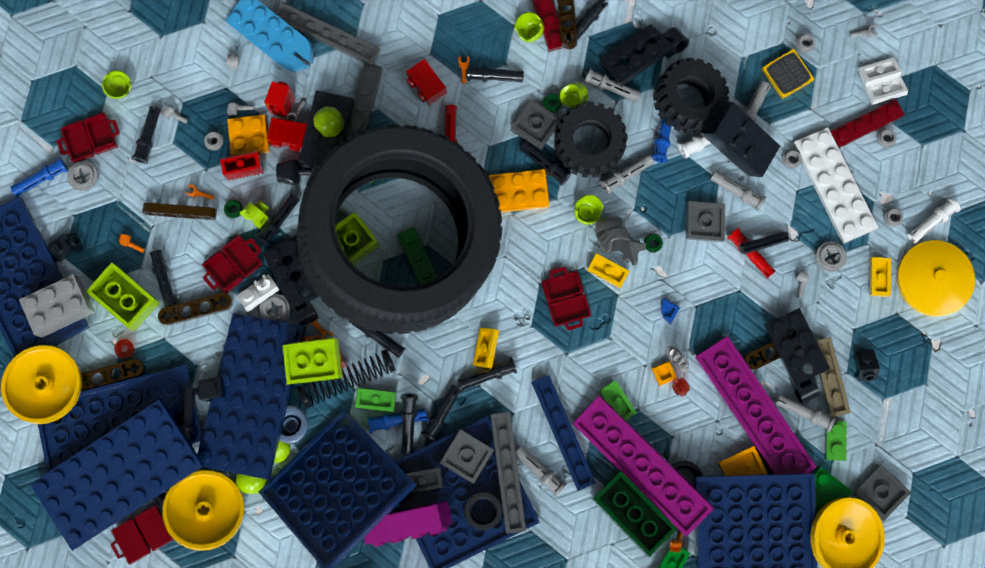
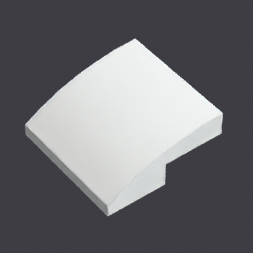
M894 57L859 67L860 77L871 105L907 95L908 89L901 78L902 71Z

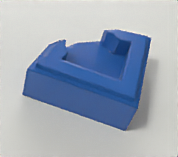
M663 298L661 314L664 320L671 324L680 307Z

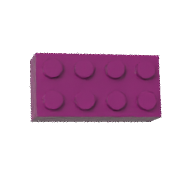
M448 500L389 512L364 537L365 544H373V547L385 545V543L391 542V540L392 543H396L410 537L411 539L420 538L423 535L429 534L428 532H430V535L442 533V531L447 530V526L453 524Z

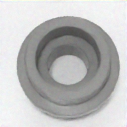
M803 34L797 39L796 46L801 52L808 53L815 47V40L811 35ZM802 42H807L808 46H804Z
M232 51L231 55H227L226 66H229V70L237 69L239 54H234Z
M890 129L880 131L877 136L878 143L885 148L892 147L897 140L895 132ZM884 136L889 138L888 142L884 140Z
M210 132L205 136V146L213 151L218 150L223 145V137L218 132ZM217 139L216 144H211V141Z
M789 150L783 155L782 161L787 168L795 169L801 164L802 157L797 151ZM789 157L794 158L795 162L791 163Z
M890 208L884 213V221L890 227H897L903 221V214L897 208ZM890 215H894L896 220H891Z

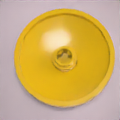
M930 240L917 244L904 254L897 268L896 279L901 296L910 307L924 315L945 316L954 313L969 301L974 291L975 273L970 260L962 250L945 241Z
M46 345L28 348L15 356L6 367L1 381V394L8 410L17 418L33 424H46L65 416L78 401L82 389V375L76 361L65 351Z
M203 470L192 473L169 489L163 503V519L168 533L180 545L193 550H211L227 543L239 530L244 516V501L239 488L230 478L215 471Z
M837 498L828 502L817 513L811 528V547L817 562L822 568H874L883 553L885 543L883 524L877 512L866 502L856 498Z

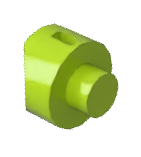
M572 82L560 92L561 103L576 108L577 104L580 103L586 104L589 97L587 88L580 82Z
M260 200L255 205L248 202L240 214L246 220H252L253 224L260 229L269 219L265 215L269 208Z

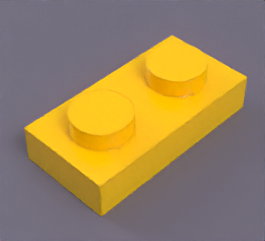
M597 253L587 269L588 272L620 289L630 272Z
M870 258V296H891V258Z
M480 328L473 366L492 368L499 330Z

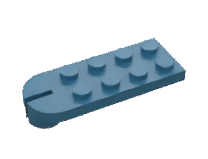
M240 0L225 20V22L288 71L298 72L310 68L308 64L301 61L295 55L296 52L313 64L314 62L311 42L259 0Z

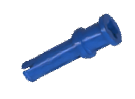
M664 118L661 119L658 137L654 140V153L651 155L653 161L660 163L667 162V150L671 145L669 136L672 125L667 126Z
M58 157L53 163L43 165L40 171L10 186L11 191L18 197L46 180L52 181L60 173L68 172V167L63 159Z
M426 409L416 410L418 413L416 418H414V423L427 421ZM383 413L382 416L377 417L367 416L370 433L381 429L389 430L391 427L402 425L403 423L400 413L392 415Z

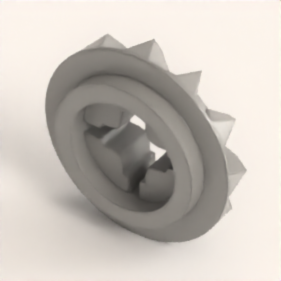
M84 161L75 163L67 174L70 186L80 192L89 191L90 188L95 187L96 181L99 180L96 168L91 163ZM82 172L88 175L85 177V182L79 179Z
M826 242L817 249L815 258L817 259V265L823 270L834 272L840 270L845 265L847 255L840 244ZM828 252L830 255L837 253V255L833 258L834 262H832L831 260L825 261L826 257L828 256Z
M280 294L271 295L261 302L259 308L262 318L281 322L285 321L291 312L288 301ZM272 302L277 307H281L278 310V316L274 312H269L273 309Z
M668 346L665 353L674 366L684 373L690 370L686 357L677 348Z

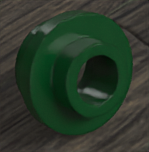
M548 94L543 99V107L550 112H556L560 109L562 103L558 95ZM554 101L555 105L550 106L549 102Z
M233 199L226 202L224 213L229 218L235 219L241 216L240 212L243 209V205L238 200ZM237 207L236 212H231V208Z
M649 234L644 239L648 252L656 253L663 246V240L657 234ZM650 241H655L656 246L652 247Z

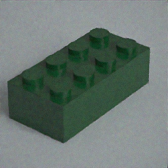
M618 471L591 499L647 557H651L678 529L622 471Z

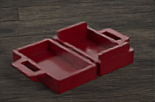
M103 112L86 118L83 122L78 121L60 128L63 137L56 141L61 155L69 154L71 161L75 164L94 157V153L99 155L118 148L115 137L120 135L116 120H108L107 114ZM111 123H113L116 133H113ZM62 141H65L67 151H64Z
M240 235L236 236L221 248L222 251L219 250L202 264L207 271L203 279L212 290L220 287L227 294L244 281L243 276L245 278L249 277L263 265L257 257L261 252V248L252 238L244 241ZM249 243L256 248L257 251L255 253L248 246ZM209 275L216 282L215 285H213L211 281L207 278Z
M565 267L551 270L550 279L541 281L547 304H549L548 308L554 327L565 325L568 331L583 327V319L591 317V312L586 296L583 294L584 290L578 271L568 273ZM564 271V275H560L557 277L553 276V274ZM579 321V324L572 326L568 325V323Z
M156 505L134 517L135 520L131 518L111 530L115 541L110 546L117 559L125 557L128 564L132 565L151 554V550L156 551L174 540L166 529L163 513H160ZM115 544L119 545L123 554H119Z

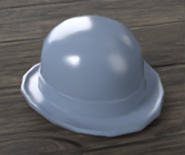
M288 405L280 436V441L284 443L299 441L307 431L308 422L306 416L296 406Z

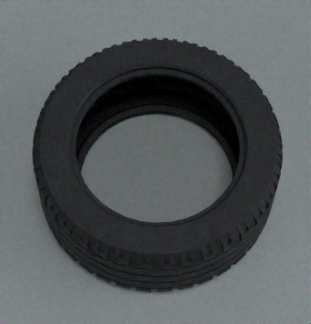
M387 125V127L378 126L370 128L369 131L364 130L354 134L352 138H346L337 147H333L325 155V158L320 160L315 167V171L311 173L301 198L297 227V248L301 266L304 269L303 272L308 282L311 283L312 289L317 296L322 298L321 301L329 309L332 308L335 310L334 313L343 319H348L350 323L358 327L361 325L365 327L364 329L376 332L378 330L381 333L393 334L394 332L408 334L412 331L427 330L429 327L433 328L443 323V321L450 319L457 312L461 311L475 296L491 273L496 257L499 254L500 241L502 239V214L499 209L497 193H494L495 188L490 178H487V173L481 164H477L476 159L468 151L463 150L464 147L455 141H450L448 137L440 133H433V130L423 127L419 129L417 126ZM384 178L407 179L427 187L445 203L456 225L458 247L453 266L438 278L416 286H391L369 278L350 262L343 252L337 237L335 215L344 200L362 185Z

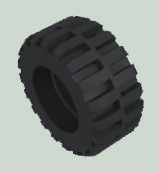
M694 58L680 59L676 63H672L659 78L653 93V100L656 101L654 107L655 110H659L658 116L661 119H665L667 126L672 125L674 130L678 132L683 130V133L690 134L692 131L694 134L700 133L719 101L729 102V96H727L729 94V87L725 86L727 81L725 77H721V72L718 69L715 70L712 67L711 63L708 62L706 64L702 59H697L696 61H694ZM687 84L698 89L704 98L705 106L703 108H694L684 103L678 94L677 85Z
M588 102L586 106L583 103L577 104L575 109L571 107L567 110V114L562 115L555 131L554 149L557 152L559 162H563V167L566 170L570 168L572 174L577 175V173H580L585 178L588 175H592L595 178L599 177L601 173L603 175L609 173L610 169H614L618 162L621 161L627 146L628 136L625 133V123H621L622 118L619 114H613L614 109L611 107L606 109L602 103L596 106L594 102ZM583 126L598 127L608 138L607 148L600 154H584L573 143L574 132Z

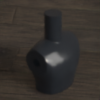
M287 160L276 164L277 182L287 185H298L301 176L311 175L313 172L312 168H301L298 160Z

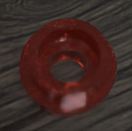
M127 339L119 340L114 347L115 354L120 358H129L134 353V344ZM123 346L128 347L126 352L122 351Z
M684 378L673 380L672 389L674 393L681 397L686 396L687 392L690 391L687 381Z

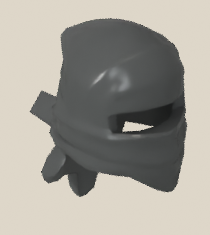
M618 216L604 217L595 226L597 243L602 252L620 251L624 253L623 260L626 263L631 262L632 265H637L639 251L646 250V243H640V241L631 239L623 218Z

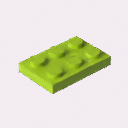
M338 338L283 345L287 384L342 378Z

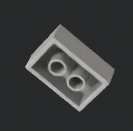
M73 274L19 299L34 335L42 338L95 313L81 278Z

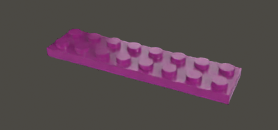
M728 336L695 357L773 474L809 473L817 467Z
M601 395L573 423L686 537L715 508Z

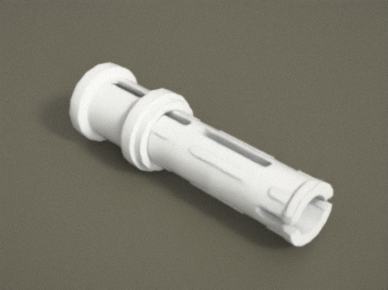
M694 135L691 140L678 143V149L682 157L686 159L690 154L702 151L704 146L710 144V142L702 135Z
M949 197L945 204L940 208H935L933 214L908 233L907 237L914 244L917 243L938 224L947 222L949 220L948 217L955 212H959L961 210L960 205L956 200Z

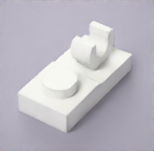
M269 274L262 275L263 278L258 282L255 280L254 285H251L237 295L247 312L279 290Z

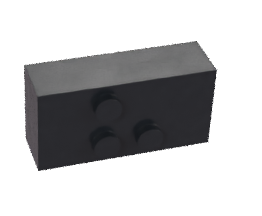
M315 91L298 160L301 168H312V170H315L320 160L325 158V155L333 147H337L345 139L354 103L352 97ZM325 106L336 108L344 119L343 130L334 137H324L314 126V115Z
M719 101L700 132L702 136L747 176L763 177L780 148V145L734 102Z

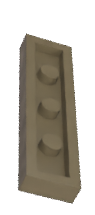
M830 337L816 340L830 367V370L819 374L829 415L833 417L834 415L849 414L851 411L832 339Z

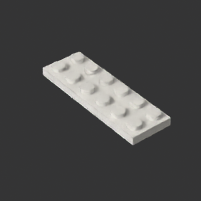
M827 127L795 141L793 146L801 155L802 164L842 244L878 229L829 128Z

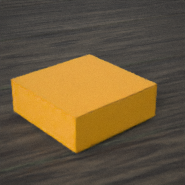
M670 361L651 368L658 386L677 379Z

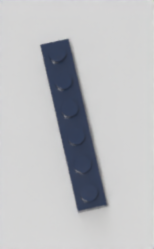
M550 375L531 382L577 491L595 484L594 477Z

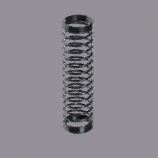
M381 350L385 367L378 354L375 353L379 369L372 356H369L374 373L364 358L369 377L359 360L358 364L363 379L355 364L352 363L357 382L348 365H346L352 386L342 369L346 388L340 378H337L340 390L334 379H331L335 394L327 380L324 381L329 396L321 381H318L323 395L322 398L314 381H312L318 402L313 396L308 383H306L311 402L303 385L297 386L299 397L305 409L314 406L313 399L316 404H319V397L323 402H325V395L328 399H331V393L336 397V389L340 394L343 393L342 387L348 392L347 383L351 389H354L353 380L358 387H360L359 378L363 384H366L364 374L369 382L372 381L370 372L376 380V370L383 377L381 366L386 374H389V371L391 373L396 372L388 350Z

